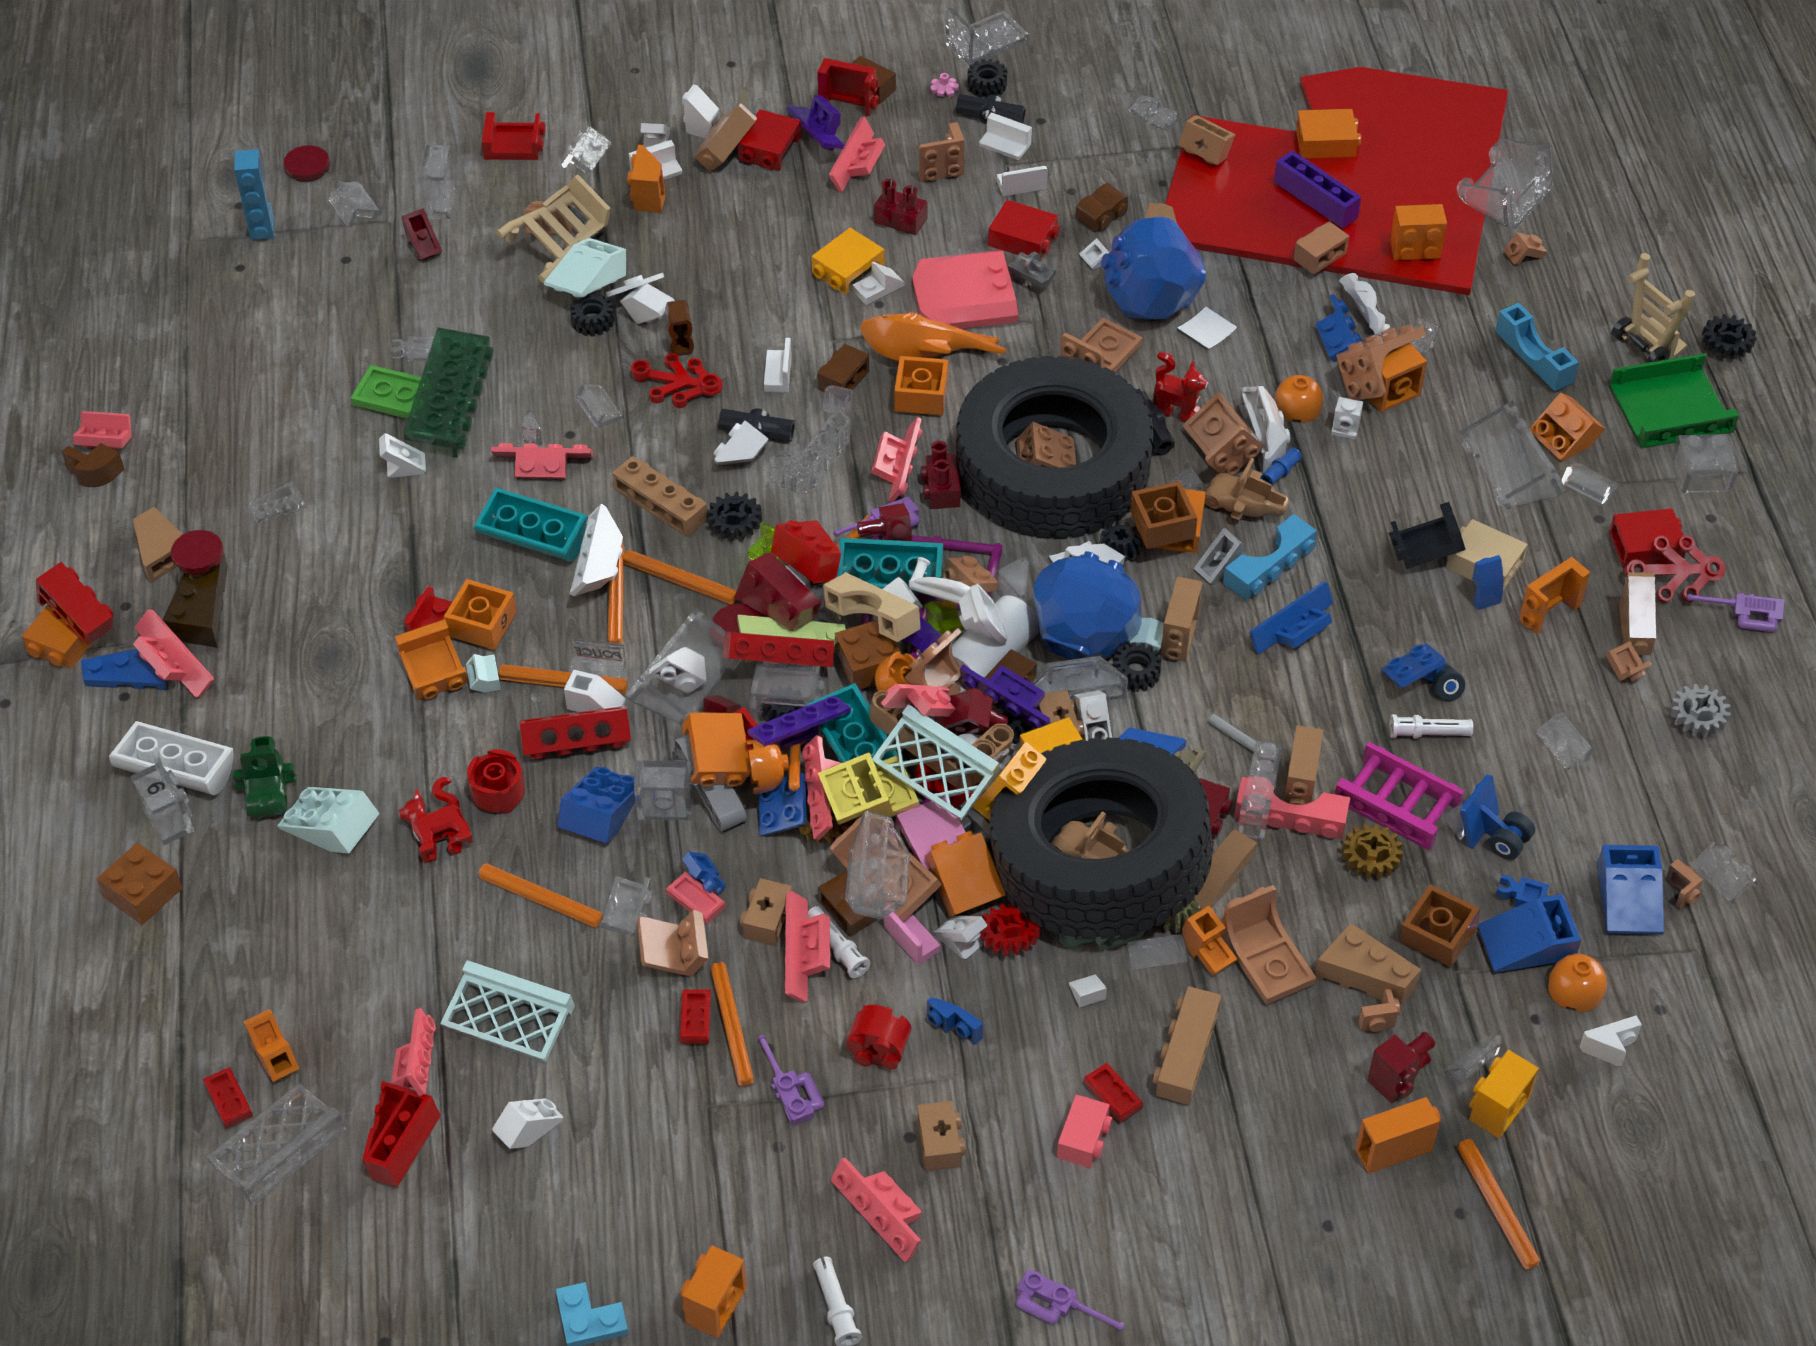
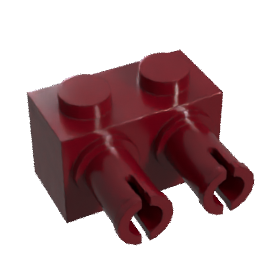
M891 179L883 180L881 183L882 194L874 204V223L916 236L928 218V201L917 198L918 189L915 186L913 193L912 185L904 187L903 193L896 191L897 184L895 180L892 181V186Z
M935 441L931 445L932 455H926L925 466H921L922 481H927V484L923 485L924 499H929L930 509L960 507L961 490L955 453L947 454V444L945 442Z
M904 503L879 507V519L857 522L859 538L882 534V540L913 542L910 514Z
M975 688L967 689V691L956 695H950V703L956 709L949 717L935 716L934 720L957 736L963 734L982 736L995 724H1008L1007 716L991 710L993 699Z
M1422 1032L1421 1035L1406 1045L1394 1034L1374 1050L1367 1081L1391 1104L1400 1097L1405 1099L1415 1088L1414 1081L1418 1071L1431 1063L1432 1059L1428 1051L1435 1047L1433 1037L1427 1032Z

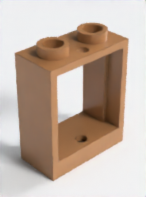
M1177 576L1164 621L1161 657L1186 662L1199 617L1203 581Z
M1296 726L1284 802L1294 805H1304L1312 802L1324 730Z

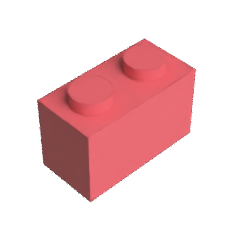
M1075 1095L1058 1142L1057 1158L1088 1168L1092 1167L1094 1158L1100 1159L1104 1147V1142L1101 1141L1103 1133L1109 1134L1113 1117L1109 1116L1110 1104Z

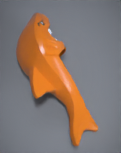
M912 312L878 315L864 320L860 325L862 335L869 345L879 354L896 362H899L900 356L932 358L962 348H974L998 354H1005L1007 352L1005 348L996 344L999 342L997 337L968 332L948 324L924 318L920 314Z

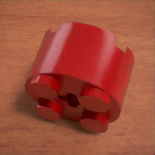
M501 749L487 751L488 754L481 757L478 755L473 758L467 768L473 804L482 810L507 814L514 810L525 793L522 768L517 758L511 752Z
M865 1005L861 1011L858 1010L846 1040L847 1048L855 1055V1062L862 1066L875 1064L891 1070L896 1069L902 1059L912 1031V1026L907 1018L901 1015L899 1019L892 1015V1009L881 1005Z

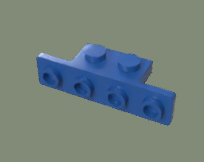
M1332 294L1330 299L1336 312L1315 324L1329 357L1335 362L1337 361L1336 355L1348 350V345L1360 341L1363 343V340L1358 332H1354V329L1357 327L1352 317L1346 314L1349 312L1345 301L1343 299L1338 300Z
M1324 581L1252 629L1250 637L1254 651L1260 654L1276 642L1296 648L1331 624L1330 613L1323 611L1333 604L1329 584Z

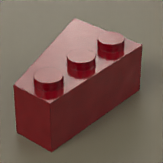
M771 552L748 562L734 596L735 599L791 630H795L815 620L822 603Z

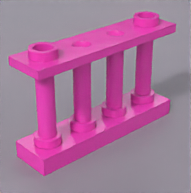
M1368 742L1365 746L1363 762L1366 763L1353 782L1341 778L1336 785L1335 795L1350 797L1348 809L1384 828L1389 827L1390 831L1430 851L1435 844L1438 827L1434 826L1447 806L1456 810L1460 809L1464 790L1397 757L1384 748ZM1375 769H1378L1390 776L1379 792L1374 795L1362 787ZM1399 781L1414 788L1401 807L1386 801ZM1424 793L1438 800L1425 820L1410 813Z

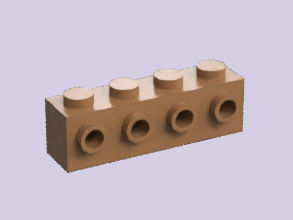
M632 456L612 472L615 491L688 538L708 521L707 504L702 498L689 493L682 485H677L669 480L665 474L657 472L645 461H640Z
M1188 986L1185 997L1179 996L1176 1006V1012L1179 1013L1177 1020L1172 1019L1168 1036H1172L1170 1044L1165 1042L1163 1045L1160 1059L1164 1060L1162 1067H1156L1153 1083L1157 1084L1156 1096L1190 1105L1218 1017L1222 995Z

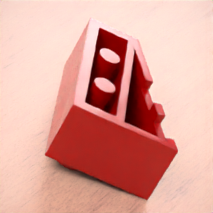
M789 520L787 523L776 524L771 547L772 554L814 583L829 582L837 578L842 552L817 520L803 522Z
M59 562L36 578L37 603L41 606L47 604L54 610L51 612L52 616L56 619L62 617L68 624L66 625L67 628L87 646L113 628L114 614L108 605L105 603L101 604L96 599V594L90 586H84L79 581V576L73 568H67L62 562Z
M382 1081L380 1086L381 1096L379 1104L375 1106L374 1113L376 1116L373 1128L369 1130L362 1161L372 1180L398 1187L441 1117V1114L432 1096L427 1094L419 1096L414 1090Z

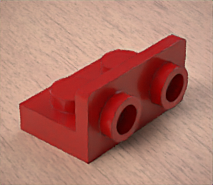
M428 586L424 593L418 596L412 612H409L405 617L404 626L406 631L409 632L444 620V615L452 601L435 597L433 587Z

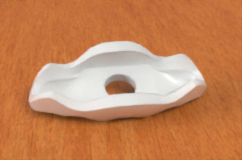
M1355 273L1345 275L1339 282L1343 284L1345 291L1353 297L1358 310L1367 323H1369V327L1374 331L1375 335H1381V331L1390 328V325L1385 324V316L1376 309L1377 297L1374 289L1367 282L1357 281L1358 276Z

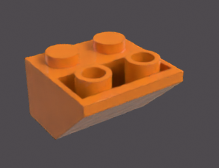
M638 145L636 154L632 155L631 166L633 169L628 172L627 183L631 185L630 201H633L635 211L662 213L666 196L662 164L643 145Z
M1560 392L1530 427L1529 431L1560 461H1565L1589 448L1606 428L1575 399Z

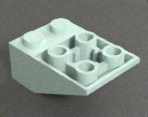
M591 238L580 241L571 247L544 281V285L554 288L555 291L571 293L574 297H585L587 294L600 290L603 286L615 283L616 280L626 276V249Z
M307 787V789L301 792L299 799L292 808L286 811L284 818L277 827L330 852L350 853L380 813L363 791Z

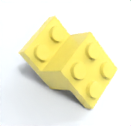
M870 752L818 773L838 824L862 816L867 811L872 812L879 821H883L920 806L914 789L875 765ZM899 755L886 759L884 762L888 765L899 763ZM896 768L897 771L902 773L901 768Z

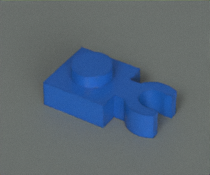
M688 851L682 858L688 867L689 874L697 880H702L703 887L708 893L715 889L718 894H721L726 888L725 882L718 876L720 872L707 854Z
M1501 875L1499 884L1505 885L1508 888L1498 886L1496 896L1503 899L1513 897L1515 898L1514 905L1520 906L1536 898L1546 897L1549 884L1522 877L1520 883H1518L1508 875Z

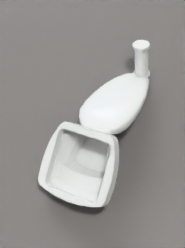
M918 557V563L911 580H909V588L911 590L960 604L962 615L959 618L966 630L971 629L976 634L983 633L990 640L995 639L999 643L1008 640L1004 625L993 600L978 583L969 587L964 583L950 579L923 577L930 561Z

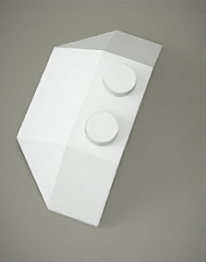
M1263 386L1241 387L1238 405L1243 420L1265 446L1256 456L1261 473L1263 474L1272 466V462L1276 458H1281L1285 454L1286 444L1290 443L1289 430L1284 428L1282 411H1278L1275 400Z
M600 504L588 516L570 590V595L572 596L599 589L608 581H612L617 575L618 567H616V564L623 551L621 548L623 536L603 504Z

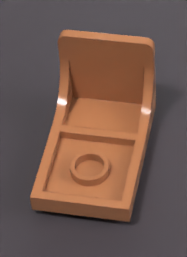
M1103 317L1081 340L1068 333H1064L1061 336L1060 356H1066L1069 359L1079 358L1086 360L1088 363L1091 361L1101 365L1102 368L1106 367L1116 372L1143 344V337Z
M1412 324L1399 327L1398 331L1395 330V327L1381 331V336L1376 334L1364 338L1365 343H1362V341L1348 345V350L1337 354L1336 357L1349 399L1362 400L1385 395L1386 388L1382 377L1384 358L1391 350L1426 336L1424 327L1413 328Z
M1220 392L1182 425L1206 454L1205 461L1219 474L1228 473L1232 476L1236 475L1240 468L1251 458L1256 457L1259 451L1265 447Z
M959 628L953 633L947 630L937 640L940 645L935 642L921 654L924 659L919 656L909 665L912 671L904 678L911 685L947 687L950 690L947 694L948 696L967 691L969 688L962 683L960 667L957 665L952 654V643L962 631Z
M870 811L860 816L830 846V851L852 876H856L861 885L886 909L890 907L902 922L942 885L929 870L888 832Z
M1273 885L1266 888H1258L1250 895L1234 898L1229 901L1225 906L1223 924L1226 929L1221 935L1222 939L1237 957V962L1266 1005L1316 983V976L1282 926L1276 908L1277 890Z

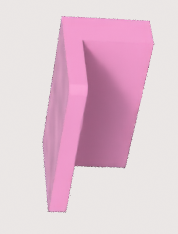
M890 907L884 910V928L917 965L940 952V944L913 914L902 922Z

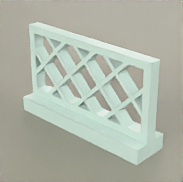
M908 704L902 712L903 717L872 760L875 765L963 821L992 778L995 779L1001 771L999 762L929 717L924 716ZM906 726L914 731L916 740L900 743L898 735ZM918 734L925 739L919 740ZM932 743L937 746L938 755L922 758L920 745ZM917 746L919 759L903 762L901 749ZM898 749L899 763L888 765L881 760L887 751ZM941 749L945 751L946 754H941ZM954 757L959 760L961 770L945 773L943 759ZM939 760L941 774L925 776L923 763ZM920 764L922 777L910 779L905 775L904 767ZM963 764H965L966 766H968V767H970V768L964 769ZM896 768H901L902 773L897 771ZM977 772L984 777L979 785L967 787L965 774ZM962 775L964 788L948 791L946 778ZM943 779L945 792L933 794L928 791L927 781ZM922 782H923V783H924V788H923L922 786H920L919 784H917V783H922ZM969 792H974L969 798ZM965 793L967 802L961 811L951 806L949 796ZM946 797L947 803L940 798Z
M467 960L462 969L464 975L440 1023L441 1027L546 1063L567 1015L571 1016L575 1007L571 995ZM468 984L479 987L482 995L466 1001L463 994ZM498 994L505 996L507 1004L492 1010L487 999ZM485 1001L488 1012L473 1018L469 1007ZM523 1003L531 1005L532 1013L517 1018L514 1007ZM466 1009L470 1020L461 1024L451 1022L454 1013ZM510 1009L514 1021L499 1027L495 1015ZM548 1012L559 1014L555 1023L543 1027L539 1016ZM492 1018L495 1029L486 1033L479 1032L476 1024ZM536 1018L541 1029L525 1036L521 1024ZM517 1026L522 1037L512 1042L504 1040L502 1032ZM544 1035L546 1043L542 1052L530 1049L528 1041Z

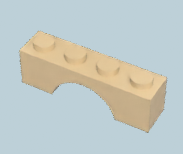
M844 573L823 585L826 608L842 616L854 613L875 615L878 617L879 633L899 642L921 629L919 606L855 576Z

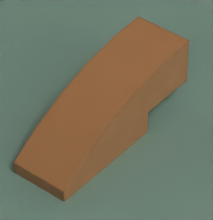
M1235 828L1213 853L1207 880L1198 895H1195L1196 902L1200 906L1199 911L1207 906L1213 908L1238 880L1241 870L1256 854L1257 842Z

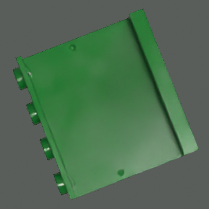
M1705 353L1613 369L1609 387L1641 449L1734 433L1739 415L1736 409L1724 410L1703 371L1706 359Z

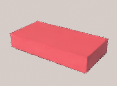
M684 872L666 888V894L689 912L692 910L703 912V919L706 925L726 908L725 901L713 892L708 893L703 885L687 872Z

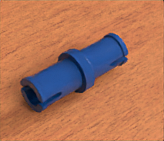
M1293 447L1290 448L1281 458H1276L1272 462V466L1261 475L1260 479L1273 486L1281 477L1287 476L1290 473V469L1302 459L1300 451Z

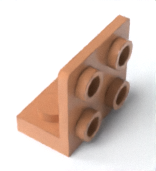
M958 122L949 124V133L945 135L946 140L919 145L920 182L964 175V138Z
M1032 422L1016 439L1018 457L1038 466L1044 465L1049 468H1063L1076 465L1074 439L1066 434Z
M692 910L679 925L642 916L637 920L643 966L692 977L708 960L703 912Z

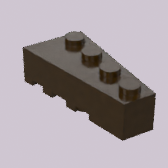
M225 554L221 563L218 566L214 565L211 567L210 571L195 575L184 573L162 620L183 643L218 648V631H220L221 625L220 615L223 609V592H225L228 569Z

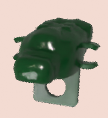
M256 737L251 740L250 752L240 755L242 769L232 771L231 778L235 780V789H245L244 800L248 817L257 819L269 816L277 817L287 811L286 784L297 780V774L292 773L295 770V765L293 763H284L281 754L275 749V741L272 737Z

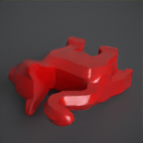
M1160 352L1157 358L1166 364L1157 367L1155 371L1156 384L1153 393V404L1157 405V408H1160L1166 417H1170L1173 413L1174 407L1172 405L1179 406L1181 422L1185 423L1201 409L1196 404L1201 396L1200 391L1206 389L1208 381L1203 377L1202 373L1196 370L1195 361L1191 362L1183 379L1175 375L1166 374L1175 369V359L1169 353Z
M449 777L437 779L431 788L432 794L438 800L447 802V806L426 813L425 803L419 790L416 789L414 791L415 798L407 801L405 806L398 812L400 819L405 820L412 826L416 840L422 845L419 847V852L424 864L437 860L436 841L448 838L449 843L447 847L451 856L462 853L463 841L468 842V844L473 843L468 823L462 817L460 811V801L456 795L444 792L442 789L451 783Z

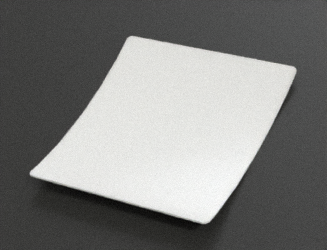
M1207 307L1191 320L1178 327V329L1207 348L1217 345L1237 328Z

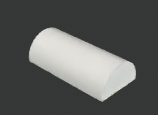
M1006 595L995 603L1008 637L1007 641L999 643L995 639L990 640L983 633L976 634L971 629H968L952 644V654L960 668L962 665H965L985 677L1010 649L1019 653L1038 634L1039 624L1036 614L1029 605L1017 597Z
M138 721L132 725L109 755L112 766L211 795L218 794L226 785L234 758L233 748Z

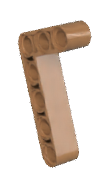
M878 691L873 695L869 718L877 727L890 735L903 717L902 712L905 709L884 708L881 702L885 699L887 691ZM995 724L977 739L972 746L1000 763L1009 754L1014 736L1013 730L1006 724ZM906 726L898 735L900 743L916 740L914 731ZM918 734L919 740L925 739ZM932 743L920 745L922 758L938 755L936 745ZM917 746L906 748L919 759ZM941 749V754H946V752ZM956 758L943 759L945 773L961 770L959 760ZM939 760L925 763L936 773L941 774ZM963 764L964 769L970 768V767L966 766L965 764ZM977 772L965 774L967 787L976 785L983 778ZM962 775L946 778L954 787L958 789L964 788Z

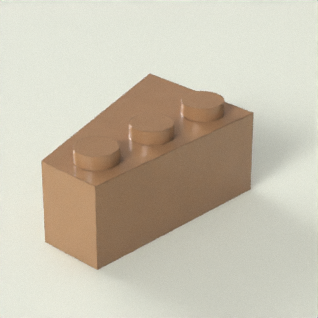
M1350 923L1318 958L1315 976L1316 979L1322 981L1326 978L1341 983L1340 987L1346 989L1353 987L1365 991L1367 996L1379 1000L1383 999L1385 989H1391L1393 997L1398 998L1401 1007L1417 989L1421 969Z

